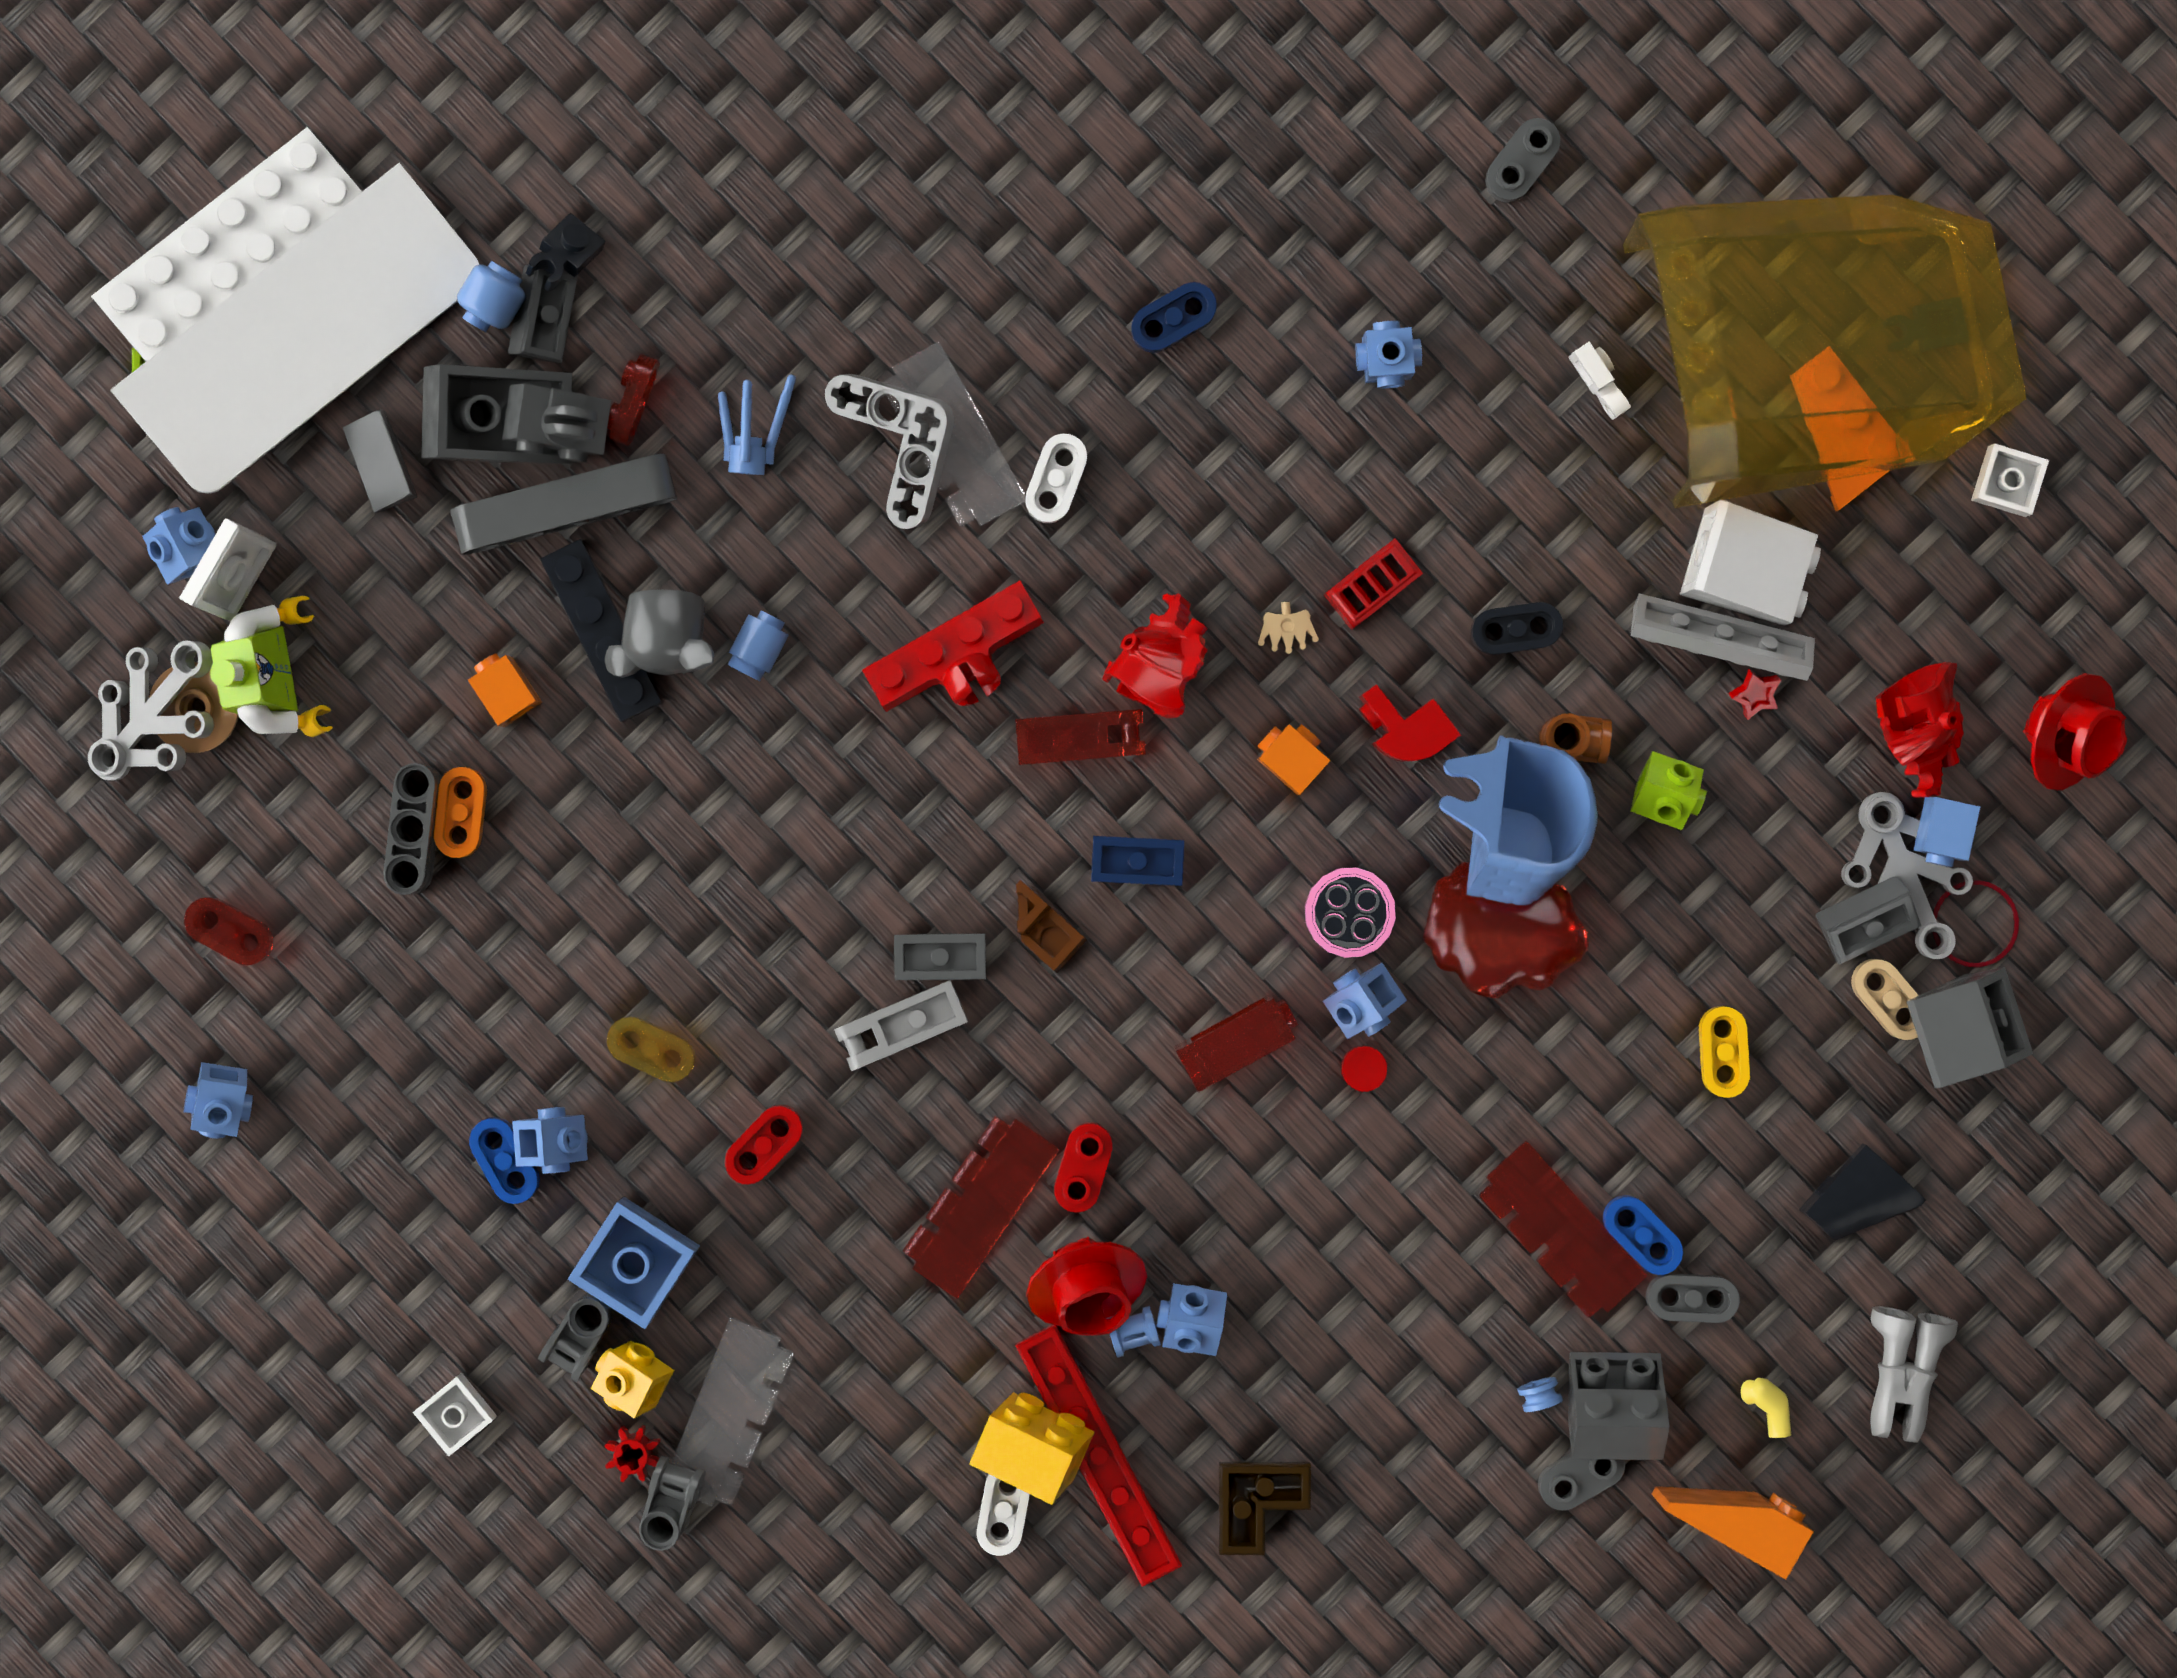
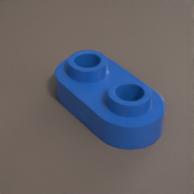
M491 1117L479 1122L471 1131L469 1145L495 1194L504 1202L518 1204L528 1200L536 1193L539 1187L540 1175L536 1166L516 1167L512 1124L499 1117ZM490 1132H498L502 1136L503 1142L499 1148H493L488 1144L487 1138ZM513 1171L521 1172L524 1175L525 1183L520 1188L514 1187L510 1183V1175Z
M1622 1195L1615 1197L1606 1205L1603 1212V1223L1607 1232L1645 1270L1652 1274L1664 1275L1674 1271L1679 1266L1683 1256L1680 1240L1642 1201L1633 1196ZM1623 1210H1631L1633 1213V1220L1627 1226H1621L1618 1222V1215ZM1656 1242H1662L1665 1246V1252L1659 1258H1653L1650 1255V1247Z

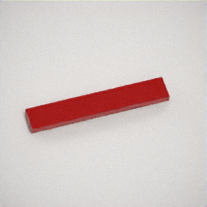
M1052 1324L1016 1343L1015 1346L1048 1409L1058 1414H1072L1084 1421V1427L1094 1431V1435L1079 1468L1141 1586L1144 1587L1182 1567L1180 1558L1058 1326Z

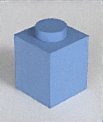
M1925 797L1913 851L1926 853L1925 862L1946 867L1953 868L1954 860L1969 861L1980 806L1938 797Z

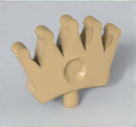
M1282 602V614L1270 612L1264 614V623L1258 645L1263 646L1265 643L1264 639L1269 634L1272 644L1271 650L1276 652L1278 650L1277 645L1282 637L1286 648L1285 652L1290 654L1292 653L1294 636L1300 644L1299 648L1301 650L1306 648V632L1312 637L1313 642H1317L1319 637L1314 630L1310 614L1306 609L1291 614L1290 602Z

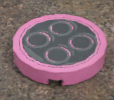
M1357 867L1338 868L1322 876L1310 889L1305 904L1306 925L1313 939L1327 952L1344 958L1362 957L1377 950L1390 936L1396 919L1395 901L1388 886L1374 873Z

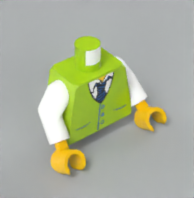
M307 596L286 598L281 602L279 608H276L275 605H270L237 614L224 633L225 640L211 646L213 665L210 670V676L215 685H217L221 707L223 710L238 714L239 718L253 732L258 734L296 733L298 729H301L305 735L315 737L333 728L332 726L322 727L316 720V716L331 712L328 706L319 705L305 711L301 715L296 713L298 705L284 628L280 626V622L284 621L289 625L310 622L314 615L300 617L297 613V604L300 601L310 600Z

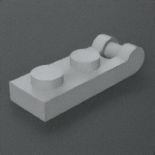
M948 980L834 1029L838 1041H844L850 1055L846 1060L851 1071L965 1024L968 1022V1019L952 981ZM872 1028L878 1045L866 1049L860 1033Z

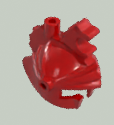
M1179 593L1175 595L1164 594L1162 599L1169 605L1167 612L1160 616L1151 614L1149 617L1150 624L1147 627H1138L1131 634L1123 638L1120 644L1121 654L1115 661H1109L1102 677L1107 683L1112 677L1120 680L1121 682L1116 690L1117 693L1150 707L1155 714L1165 718H1176L1184 713V689L1188 681L1196 678L1199 669L1204 665V656L1208 651L1205 647V639L1202 637L1207 631V627L1194 618L1186 626L1189 621L1188 616L1191 613L1189 610L1191 604Z
M1954 662L1928 665L1915 670L1875 697L1878 718H1881L1880 727L1889 750L1902 766L1907 765L1904 771L1905 775H1918L1919 777L1917 789L1911 792L1913 798L1939 796L1941 794V785L1943 784L1941 778L1944 775L1942 767H1951L1960 762L1956 749L1960 747L1961 739L1964 735V717L1961 713L1960 702L1956 701L1953 697V684L1957 671V663Z

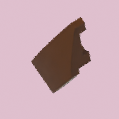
M1019 880L1016 884L1019 915L1017 933L1021 935L1022 943L1054 972L1058 973L1087 939L1030 887Z

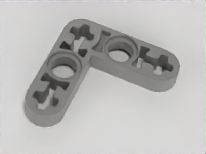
M844 374L834 377L828 382L825 389V400L832 412L843 417L903 434L887 500L886 512L890 521L899 528L911 529L923 525L928 521L932 513L954 426L952 409L940 399L863 376ZM851 384L850 391L860 396H869L867 404L855 401L848 402L845 406V398L839 395L840 388H846ZM887 394L894 396L900 405V412L894 420L885 419L879 411V402ZM935 409L934 417L940 419V426L930 429L927 441H936V446L934 447L928 443H915L916 437L923 438L927 435L928 423L922 420L923 413H930ZM916 451L924 452L931 462L929 473L924 477L915 475L910 468V458ZM905 481L911 485H925L924 491H914L912 505L918 508V514L910 515L908 519L906 518V510L900 508V503L911 498L913 487H905Z

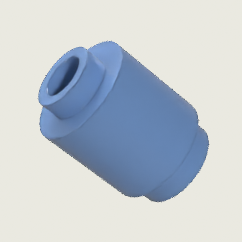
M762 610L757 618L748 614L729 651L732 657L728 665L761 681L765 672L770 673L789 636L781 631L785 622Z

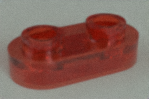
M641 354L637 361L631 359L628 361L621 379V385L626 387L620 404L614 402L610 408L607 429L611 430V440L627 446L631 444L656 381L660 366L659 360Z
M214 897L200 898L190 904L185 912L184 925L186 931L193 939L238 964H258L264 961L272 951L273 936L270 929L261 921L221 899ZM210 911L214 912L218 917V923L213 929L207 927L204 922L205 915ZM249 933L255 935L258 940V945L253 951L248 950L244 945V938Z

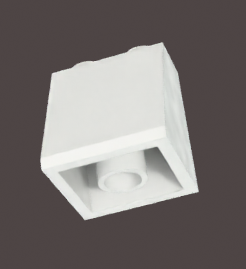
M1719 500L1704 510L1680 595L1780 625L1793 623L1794 617H1801L1807 602L1808 592L1802 590L1807 573H1814L1820 558L1821 548L1815 547L1818 535L1733 503Z

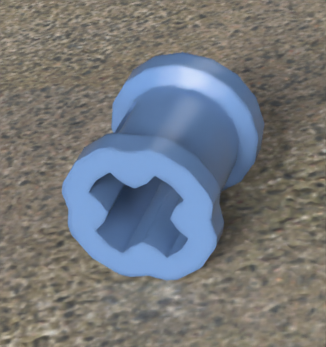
M1150 1305L1143 1307L1142 1313L1129 1316L1120 1328L1110 1333L1117 1358L1124 1356V1352L1129 1349L1150 1343L1154 1347L1161 1345Z

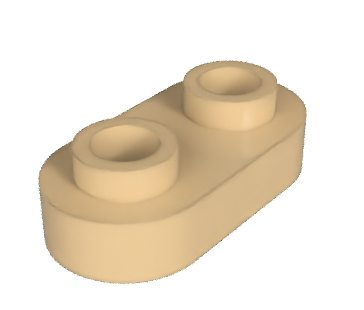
M1869 959L1860 963L1854 970L1851 979L1855 995L1888 1034L1902 1040L1918 1038L1911 1014L1910 1020L1904 1025H1900L1897 1022L1896 1014L1901 1008L1909 1010L1906 1001L1919 995L1891 963L1879 959ZM1873 973H1877L1881 978V985L1876 990H1871L1867 985V979Z

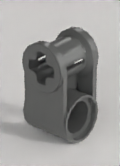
M583 1294L569 1309L561 1324L556 1327L538 1356V1360L543 1363L549 1360L570 1373L571 1380L577 1383L598 1350L597 1346L611 1325L615 1316V1310L591 1294ZM593 1305L598 1308L602 1315L601 1324L590 1325L586 1323L581 1316L582 1306Z
M663 1455L660 1457L650 1481L649 1496L639 1526L641 1540L647 1547L663 1551L675 1545L690 1523L693 1508L704 1483L706 1470L698 1468L696 1471L670 1463L669 1457ZM656 1517L668 1519L673 1526V1530L668 1531L661 1528L657 1523Z

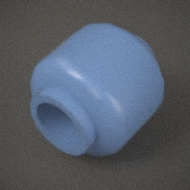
M493 261L488 266L476 265L457 294L459 305L467 310L462 318L484 332H487L490 325L498 329L507 328L525 300V292L520 287L523 280Z

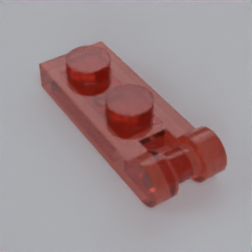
M1142 709L1015 719L1019 765L1146 755L1145 741H1140L1139 724L1143 723ZM1121 725L1122 743L1109 744L1107 726Z

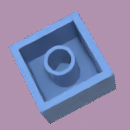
M623 1197L615 1204L567 1280L645 1329L656 1316L700 1245Z

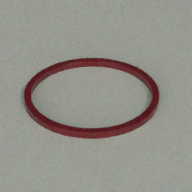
M1973 880V885H1983L2001 894L2008 902L2014 919V929L2010 942L1993 959L1971 963L1962 961L1951 954L1947 956L1950 960L1963 966L1984 967L1999 961L2011 950L2019 931V916L2015 904L2005 891L1992 883ZM1965 882L1956 884L1953 888L1957 890L1964 887ZM1948 891L1936 903L1933 911L1936 921L1940 906L1951 894ZM1932 932L1937 946H1939L1941 941L1938 933Z

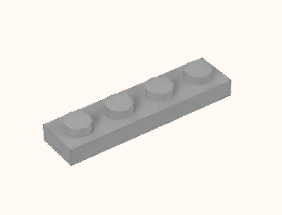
M1638 594L1633 609L1630 636L1652 643H1660L1688 650L1695 654H1703L1731 661L1738 665H1746L1782 676H1790L1808 681L1813 670L1815 638Z

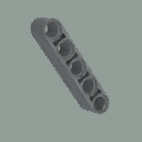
M655 454L454 507L450 509L461 554L467 555L662 505L676 500L677 495L666 454Z

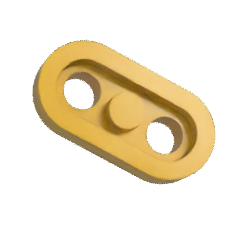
M1716 1006L1706 1011L1699 1023L1701 1076L1705 1087L1711 1093L1720 1097L1731 1098L1741 1094L1746 1089L1750 1080L1747 1024L1742 1014L1737 1010L1727 1006ZM1720 1020H1725L1729 1025V1031L1723 1037H1718L1714 1032V1026ZM1727 1065L1732 1072L1731 1078L1726 1082H1720L1717 1078V1070L1721 1066Z

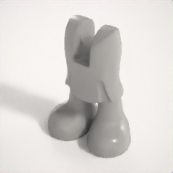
M1874 1306L1871 1312V1324L1883 1335L1884 1352L1882 1362L1878 1363L1879 1382L1871 1410L1872 1436L1888 1438L1892 1428L1895 1404H1905L1902 1427L1903 1440L1918 1443L1926 1426L1931 1387L1938 1376L1935 1372L1936 1365L1943 1347L1955 1338L1958 1322L1945 1316L1929 1313H1919L1916 1321V1318L1907 1311L1885 1306ZM1916 1323L1917 1347L1915 1360L1912 1363L1906 1361V1356Z

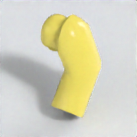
M1768 1379L1746 1380L1741 1386V1398L1746 1404L1751 1405L1755 1403L1766 1412L1768 1436L1771 1438L1791 1436L1789 1403L1786 1394Z

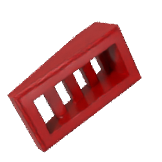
M1394 538L1328 590L1324 596L1348 627L1353 630L1420 577L1423 572L1396 538ZM1390 553L1407 574L1401 580L1384 560ZM1375 565L1378 566L1393 585L1387 591L1370 571ZM1361 576L1365 578L1379 596L1375 601L1372 602L1356 582ZM1347 587L1351 589L1365 607L1361 612L1358 613L1342 593Z

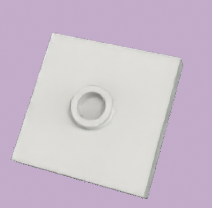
M225 518L179 598L193 607L231 622L273 553L276 543L255 531Z

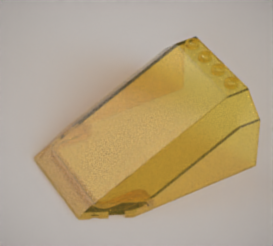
M1895 195L1684 205L1639 213L1623 243L1625 253L1651 249L1653 252L1686 420L1689 478L1673 498L1674 508L1944 461L2027 399L1991 222Z

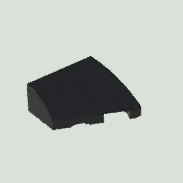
M1862 1143L1833 1177L1828 1176L1799 1210L1833 1240H1838L1920 1207L1926 1199L1870 1147Z

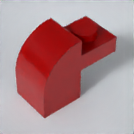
M1377 684L1359 696L1364 703L1359 708V711L1374 730L1381 726L1386 732L1373 742L1372 745L1380 753L1391 759L1412 762L1429 758L1461 735L1434 698L1403 719Z

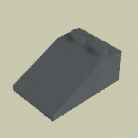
M444 364L424 367L421 458L570 464V461L559 458L560 450L544 448L543 455L520 452L516 450L517 442L502 440L510 385L525 383L572 392V373Z

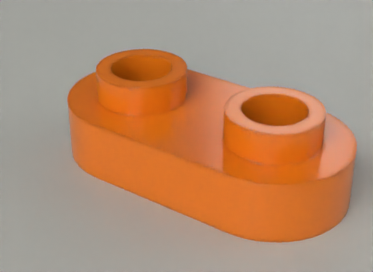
M453 768L442 777L439 784L434 841L437 848L444 855L452 858H463L473 854L482 841L487 785L483 776L471 768ZM463 781L468 782L472 787V793L466 799H462L457 793V787ZM458 826L463 827L467 832V838L462 844L456 843L452 838V832Z

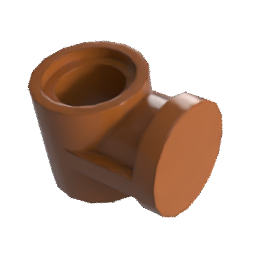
M1571 713L1556 715L1543 724L1539 734L1540 745L1564 750L1574 757L1576 761L1606 764L1611 746L1612 721L1611 719L1577 716ZM1561 724H1566L1573 728L1576 736L1574 745L1567 750L1557 746L1554 741L1555 729Z

